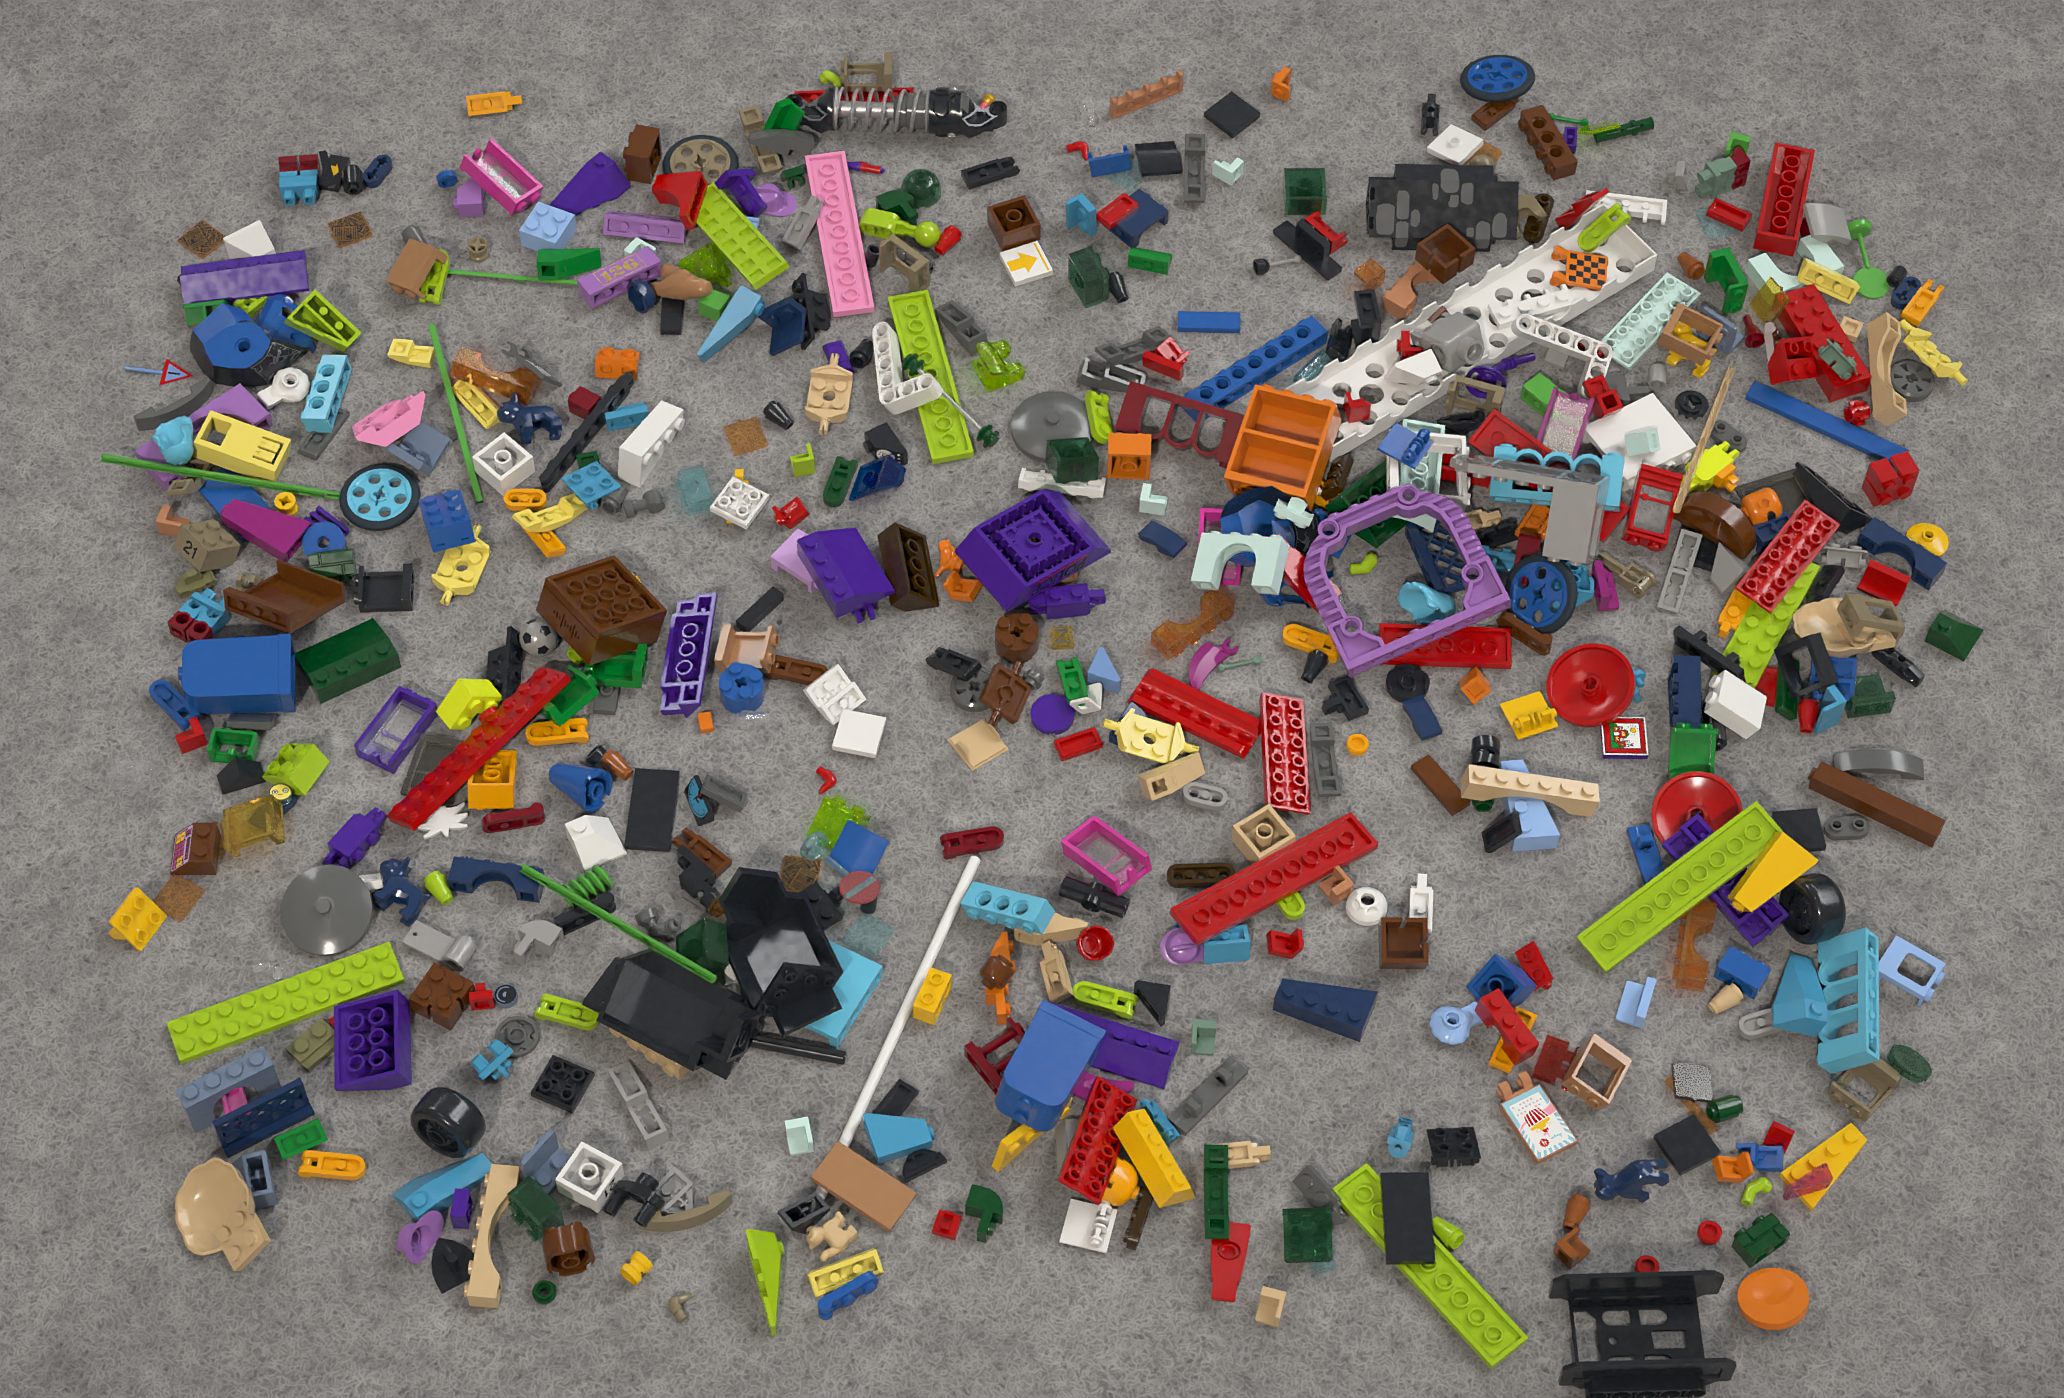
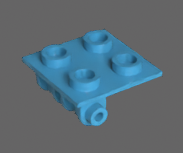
M597 461L561 478L568 489L572 490L575 496L591 510H595L598 507V499L621 488V485Z

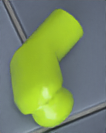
M824 70L819 75L820 81L824 84L830 81L839 90L841 87L845 88V85L841 84L839 75L829 70Z
M1369 552L1361 563L1349 564L1350 575L1369 574L1377 565L1378 557L1376 554Z

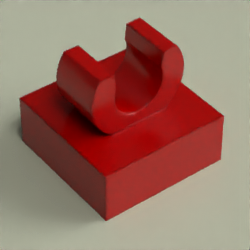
M485 982L475 983L476 992H469L471 1010L495 1008L492 990H486Z
M1773 1121L1763 1144L1767 1146H1782L1785 1154L1795 1131Z
M939 1209L932 1234L955 1240L962 1216L951 1211Z

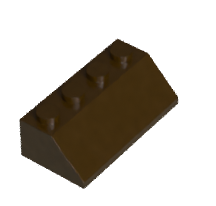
M894 522L877 535L884 573L895 590V593L889 596L890 605L905 612L939 607L926 535Z

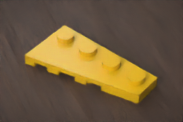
M1071 1098L1060 1119L1065 1118L1071 1110L1069 1107L1073 1098ZM1022 1124L1001 1140L992 1167L997 1172L1002 1170L1043 1132Z
M1850 1123L1782 1171L1780 1178L1812 1212L1817 1203L1824 1197L1829 1188L1864 1147L1867 1139Z

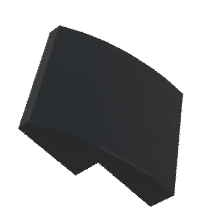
M1174 141L1135 144V154L1138 159V169L1141 177L1181 174L1180 160Z

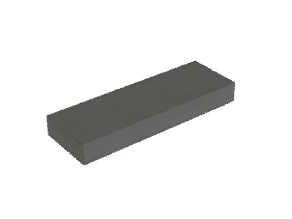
M339 408L332 432L320 433L311 431L299 447L298 454L317 461L349 418L350 413Z

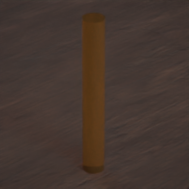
M1672 1076L1665 1080L1664 1083L1689 1111L1696 1116L1711 1135L1718 1130L1717 1126Z

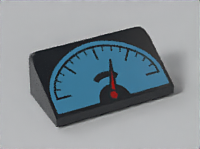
M694 775L686 786L684 793L697 825L702 826L713 822L714 814L708 797L700 793L702 788L700 777Z

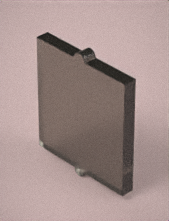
M1672 1062L1675 1099L1690 1100L1692 1103L1696 1101L1708 1103L1710 1100H1713L1709 1066L1694 1065L1692 1062L1689 1064Z

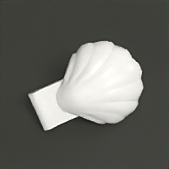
M288 367L279 370L274 376L272 385L258 392L257 396L268 410L280 402H300L308 395L310 382L308 376L300 369Z

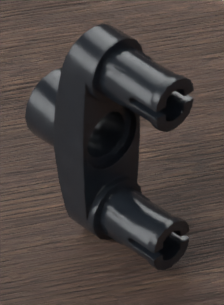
M641 1172L636 1181L619 1180L612 1189L613 1193L604 1207H602V1210L606 1214L615 1217L625 1201L630 1199L643 1205L633 1218V1221L639 1226L646 1228L651 1218L657 1211H660L665 1201L655 1193L659 1182L647 1173Z

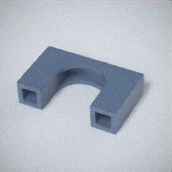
M261 1047L177 1089L176 1092L194 1132L198 1133L213 1125L212 1121L216 1120L213 1113L214 1105L228 1092L240 1087L251 1086L260 1098L280 1088L281 1085L265 1048Z

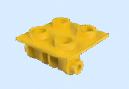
M1540 691L1500 704L1518 740L1558 727L1554 718L1557 717V712L1554 708L1548 707Z

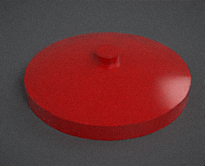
M1600 643L1582 644L1563 653L1551 667L1546 681L1547 697L1552 708L1556 710L1557 715L1569 724L1586 728L1608 724L1622 715L1630 705L1636 687L1635 675L1628 659L1617 649Z
M1701 771L1686 772L1670 779L1657 793L1652 806V826L1657 839L1662 844L1678 832L1680 827L1697 813L1716 832L1741 813L1743 808L1734 788L1721 777Z

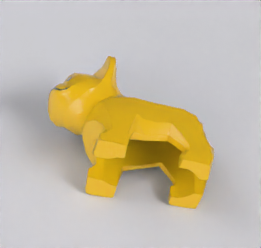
M1679 321L1672 335L1705 350L1708 343L1694 336L1692 327ZM1670 350L1669 353L1671 355H1668L1666 363L1675 367L1680 360L1687 358ZM1706 359L1702 366L1696 363L1697 368L1693 370L1692 375L1701 379L1708 371L1711 359Z

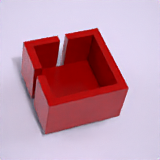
M1908 451L1890 456V460L1897 473L1887 458L1869 463L1866 472L1867 477L1864 479L1862 489L1873 507L1878 505L1885 506L1893 500H1903L1912 494L1920 470Z

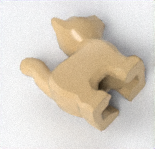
M839 1211L835 1213L833 1219L826 1221L822 1226H810L807 1228L806 1240L809 1243L810 1250L820 1245L823 1240L827 1241L830 1247L820 1255L822 1261H826L829 1257L843 1252L850 1243L857 1239V1231L852 1225L847 1230H843L846 1226L843 1222L845 1218Z

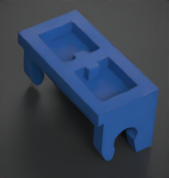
M1123 145V153L1109 154L1098 158H1093L1091 152L1087 153L1092 177L1131 170L1127 145Z

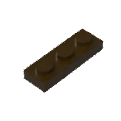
M1350 454L1343 457L1338 456L1331 462V467L1321 492V497L1325 501L1343 492L1354 461Z

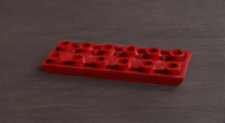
M1804 500L1735 589L1771 614L1835 533L1840 524L1807 500Z
M1154 668L1147 670L1127 701L1128 704L1133 702L1143 711L1174 726L1179 722L1182 730L1242 759L1246 758L1261 734L1260 719Z
M1262 692L1259 706L1265 806L1270 804L1276 810L1309 815L1310 800L1304 699Z
M1099 1076L1095 1078L1058 1174V1182L1079 1192L1097 1205L1101 1203L1122 1144L1113 1127L1127 1112L1134 1111L1138 1099Z

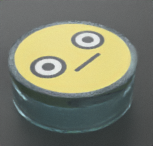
M275 784L269 790V800L275 805H286L292 800V789L286 784Z

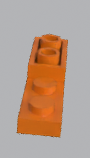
M1007 931L1002 932L990 956L997 957L1002 955L1013 964L1012 969L1014 974H1016L1015 960H1010V954H1014L1013 940H1008ZM1008 983L1003 989L993 988L990 990L985 987L986 1005L995 1004L997 1025L1006 1024V1016H1011L1010 1002H1005V995H1009Z

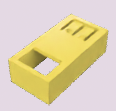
M210 410L194 441L193 457L250 478L276 482L290 454L291 439ZM212 430L226 435L221 446L206 441ZM278 453L279 455H278V457H277V459H276L274 465H272V462H273V460H274V458H275V454Z

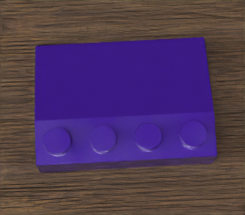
M856 527L816 531L797 539L798 556L836 618L895 593L894 588Z
M394 990L334 1006V1089L336 1091L392 1090L412 1085L409 1000L399 990Z

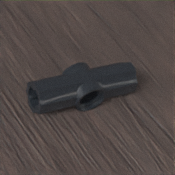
M1068 876L1063 879L1059 890V896L1081 903L1082 907L1090 911L1091 909L1092 912H1099L1101 910L1120 918L1125 916L1130 904L1129 898L1121 895L1117 896L1115 893L1108 891L1103 884L1098 882L1087 884Z

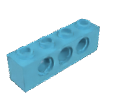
M322 355L320 363L317 364V373L315 379L311 382V391L306 397L305 409L301 412V422L304 424L307 432H332L352 371L347 355Z
M975 881L971 883L960 903L965 909L966 915L974 920L979 918L991 924H1003L1010 929L1019 928L1030 934L1033 932L1043 934L1055 913L1047 899Z

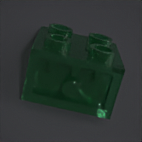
M1879 674L1856 677L1855 695L1850 697L1844 708L1848 718L1891 713L1896 697L1894 691L1885 692Z

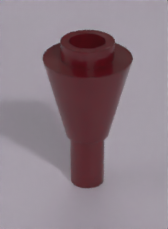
M1746 315L1743 317L1745 345L1748 348H1758L1765 342L1764 335L1753 324L1751 317Z

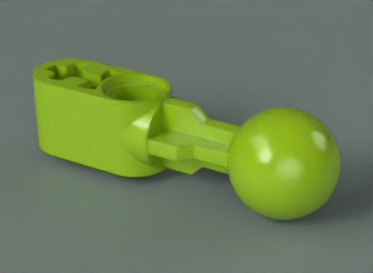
M874 208L865 209L858 224L861 233L883 239H888L893 234L899 237H915L916 242L923 247H932L940 239V230L933 222L924 221L918 224V226L910 225L907 221L901 220L895 213Z

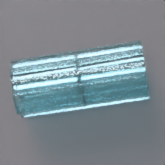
M1324 350L1319 351L1294 375L1293 381L1296 383L1305 378V381L1315 379L1322 372L1324 366L1333 360L1329 358Z

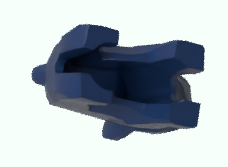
M516 392L512 394L510 401L503 402L497 410V417L500 422L514 424L516 430L521 435V444H531V433L541 428L550 433V441L559 440L561 437L562 420L557 416L553 408L548 406L524 407L519 403Z
M410 857L402 861L394 858L385 860L380 864L379 871L383 876L384 883L382 890L374 893V898L376 899L374 902L375 906L385 911L393 903L406 905V908H402L399 911V914L403 916L400 922L410 927L418 919L425 901L430 899L431 895L429 893L425 894L422 889L407 879V875L412 870V868L408 867Z
M1662 1159L1636 1160L1613 1175L1608 1174L1601 1168H1596L1594 1170L1597 1179L1594 1182L1595 1195L1603 1201L1614 1200L1615 1196L1619 1195L1623 1198L1638 1199L1639 1202L1644 1203L1650 1198L1649 1192L1642 1190L1644 1185L1658 1184V1186L1663 1187L1669 1183V1174L1652 1170V1168L1656 1170L1660 1168L1665 1169L1667 1167L1666 1163Z

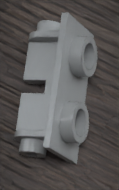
M1827 544V546L1821 549V552H1825V555H1821V563H1825V566H1841V559H1845L1844 567L1860 569V567H1865L1866 560L1862 559V556L1864 557L1867 551L1862 550V547L1849 546L1847 549L1840 548L1839 544Z

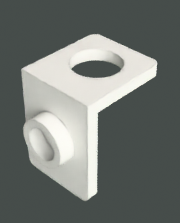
M1101 683L1087 685L1088 697L1072 700L1070 705L1081 714L1101 710ZM1086 703L1084 706H1078V704Z

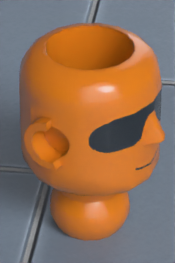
M1762 488L1744 496L1740 503L1741 508L1739 509L1748 518L1752 526L1775 519L1782 514L1780 499L1771 488Z

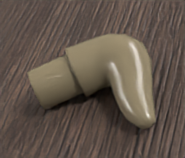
M691 1293L676 1295L669 1300V1308L673 1316H676L680 1323L688 1318L681 1304L691 1298Z

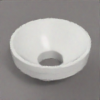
M1361 887L1351 892L1348 896L1346 912L1349 918L1359 925H1375L1379 923L1381 917L1386 916L1387 901L1380 891L1371 887ZM1370 896L1373 898L1374 903L1372 905H1364L1361 902V898Z

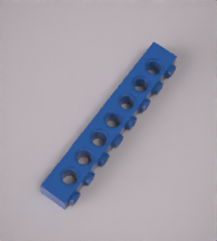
M1313 316L1303 319L1293 328L1282 332L1277 338L1269 340L1258 350H1253L1242 360H1237L1226 370H1221L1215 377L1205 380L1199 387L1189 390L1183 397L1219 408H1225L1252 391L1255 384H1263L1326 344L1328 331ZM1182 408L1196 422L1199 413Z

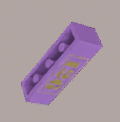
M647 246L578 279V293L587 305L593 309L628 292L627 285L634 280L639 279L649 282L661 276V260Z

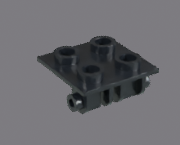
M1474 1127L1427 1129L1432 1153L1430 1158L1431 1166L1436 1165V1168L1448 1167V1160L1450 1167H1453L1454 1160L1457 1161V1167H1460L1461 1163L1462 1166H1475V1163H1479L1481 1155Z

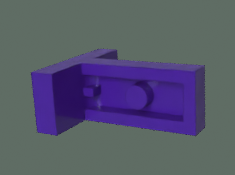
M753 168L725 170L715 182L717 188L730 189L746 215L758 218L767 206L750 182L757 175Z

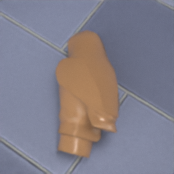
M665 264L661 268L660 275L663 279L661 282L652 283L655 295L671 299L691 300L698 297H706L713 290L710 281L698 278L688 270H682L680 267L672 264Z

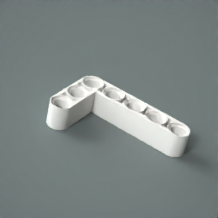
M1522 314L1512 322L1511 329L1516 336L1586 361L1576 394L1580 398L1589 400L1584 394L1582 383L1594 378L1590 373L1591 369L1596 370L1598 376L1603 374L1605 378L1613 353L1610 345L1528 314ZM1519 321L1526 323V330L1520 328ZM1539 328L1546 331V337H1542L1539 334ZM1558 335L1565 338V344H1561L1558 341ZM1578 342L1585 346V351L1578 349ZM1597 350L1603 351L1604 359L1598 357Z
M879 322L872 330L879 400L891 414L896 415L938 399L943 393V388L931 374L926 373L903 382L898 335L888 323Z

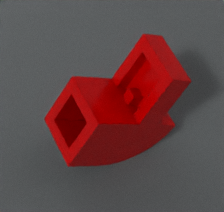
M1603 374L1582 383L1589 400L1590 398L1595 399L1592 413L1598 419L1618 413L1624 408L1616 389H1609Z

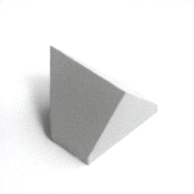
M1719 542L1710 582L1721 595H1724L1734 590L1750 567L1745 561Z

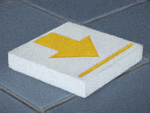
M1038 241L1000 252V259L1015 287L1053 275V269Z

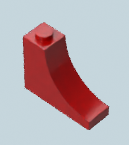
M701 171L662 174L656 176L655 182L652 185V193L656 196L659 204H672L679 207V217L685 229L693 230L708 184Z

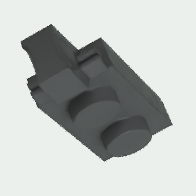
M1306 1165L1292 1182L1326 1220L1331 1219L1335 1225L1344 1224L1349 1217L1340 1208L1342 1206L1340 1202L1342 1199L1312 1165Z

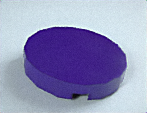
M1043 695L1032 705L1030 712L1031 722L1043 734H1062L1073 725L1074 708L1067 703L1066 698L1062 695Z

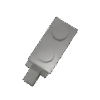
M811 195L807 204L799 207L782 239L784 245L801 250L823 205V202L818 197Z

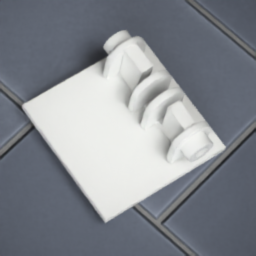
M1071 1199L1059 1242L1107 1253L1118 1209H1113L1110 1206L1111 1204L1104 1200L1101 1201V1204L1096 1205Z

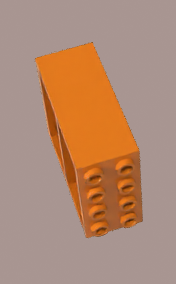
M1255 384L1224 474V480L1229 492L1240 495L1255 488L1273 486L1291 497H1298L1307 503L1306 508L1312 511L1341 424L1337 404L1329 399H1323L1322 401L1308 394L1301 396L1287 389L1280 391L1270 385L1262 384L1260 386Z

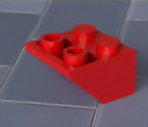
M1811 336L1780 339L1767 364L1771 385L1801 382L1818 377Z

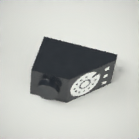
M887 422L864 432L865 442H863V446L868 454L871 453L877 460L900 465L908 464L907 450Z

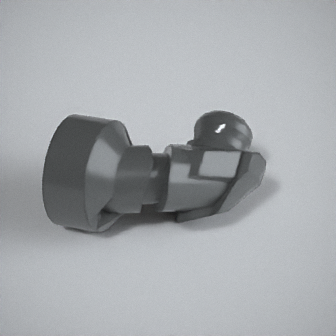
M649 908L635 915L638 926L644 927L648 932L651 931V935L664 937V939H675L681 934V925L675 919L667 920L664 923H657L660 916L656 908Z

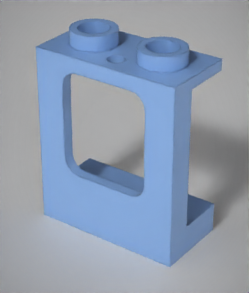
M1896 936L1879 961V982L1883 978L1919 998L1917 1006L1920 1007L1924 1000L1929 1002L1935 992L1932 989L1934 984L1940 985L1946 974L1942 972L1946 963ZM1906 955H1912L1935 969L1926 986H1920L1898 973L1897 969Z

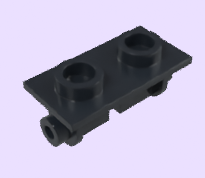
M1510 520L1505 524L1476 532L1481 545L1490 546V548L1518 540L1514 531L1517 529L1515 521L1511 522Z

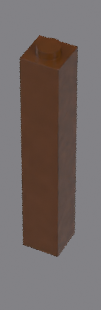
M1821 761L1818 768L1813 767L1808 776V779L1811 780L1808 789L1933 848L1946 820Z

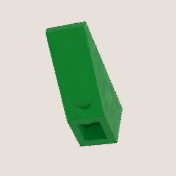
M600 248L538 250V280H559L598 269L602 266Z

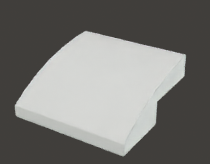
M835 664L803 689L811 703L832 725L840 721L843 709L852 711L866 700L856 683L849 680L839 664Z

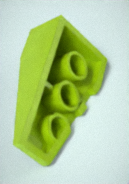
M747 1229L745 1233L750 1260L771 1336H775L777 1334L782 1269L781 1255L785 1254L781 1240L777 1241L776 1235L773 1232Z

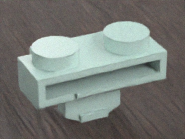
M1291 497L1289 503L1278 499L1273 510L1275 511V516L1280 519L1287 518L1300 528L1309 527L1314 517V514L1304 511L1307 503L1298 497Z

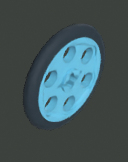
M375 464L358 470L346 480L340 492L339 503L343 515L355 526L369 531H384L398 527L409 520L419 505L418 500H420L421 493L416 479L408 471L391 464ZM372 478L380 479V482L377 484L369 483ZM393 481L401 482L398 487H391L390 484ZM357 491L365 492L362 497L354 496V493ZM400 497L406 499V501L402 504H397L395 502V500ZM363 507L370 508L368 513H359V510ZM387 510L391 512L387 517L380 516L382 511Z

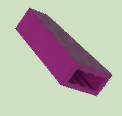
M233 499L230 504H226L220 512L222 525L286 563L302 545L303 536L311 527V523L307 520Z

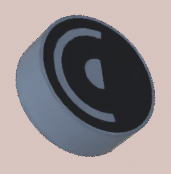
M503 984L497 987L494 992L495 1003L501 1008L513 1007L518 1001L516 988L510 984Z

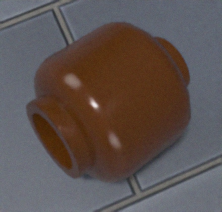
M1002 955L997 957L990 956L979 971L980 976L983 978L981 983L990 990L993 988L1003 989L1014 975L1013 964Z

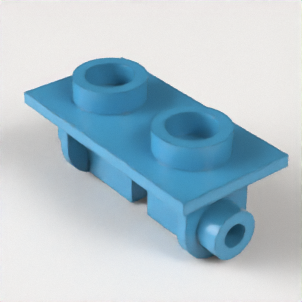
M1145 1098L1140 1102L1141 1107L1137 1110L1145 1108L1166 1145L1180 1137V1134L1154 1100Z

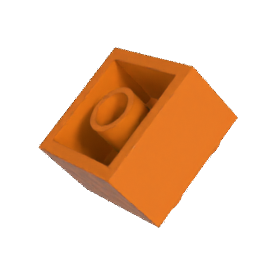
M1109 433L1107 478L1149 480L1151 434Z

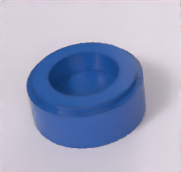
M452 170L442 171L436 176L438 186L441 188L454 186L458 181L456 173Z

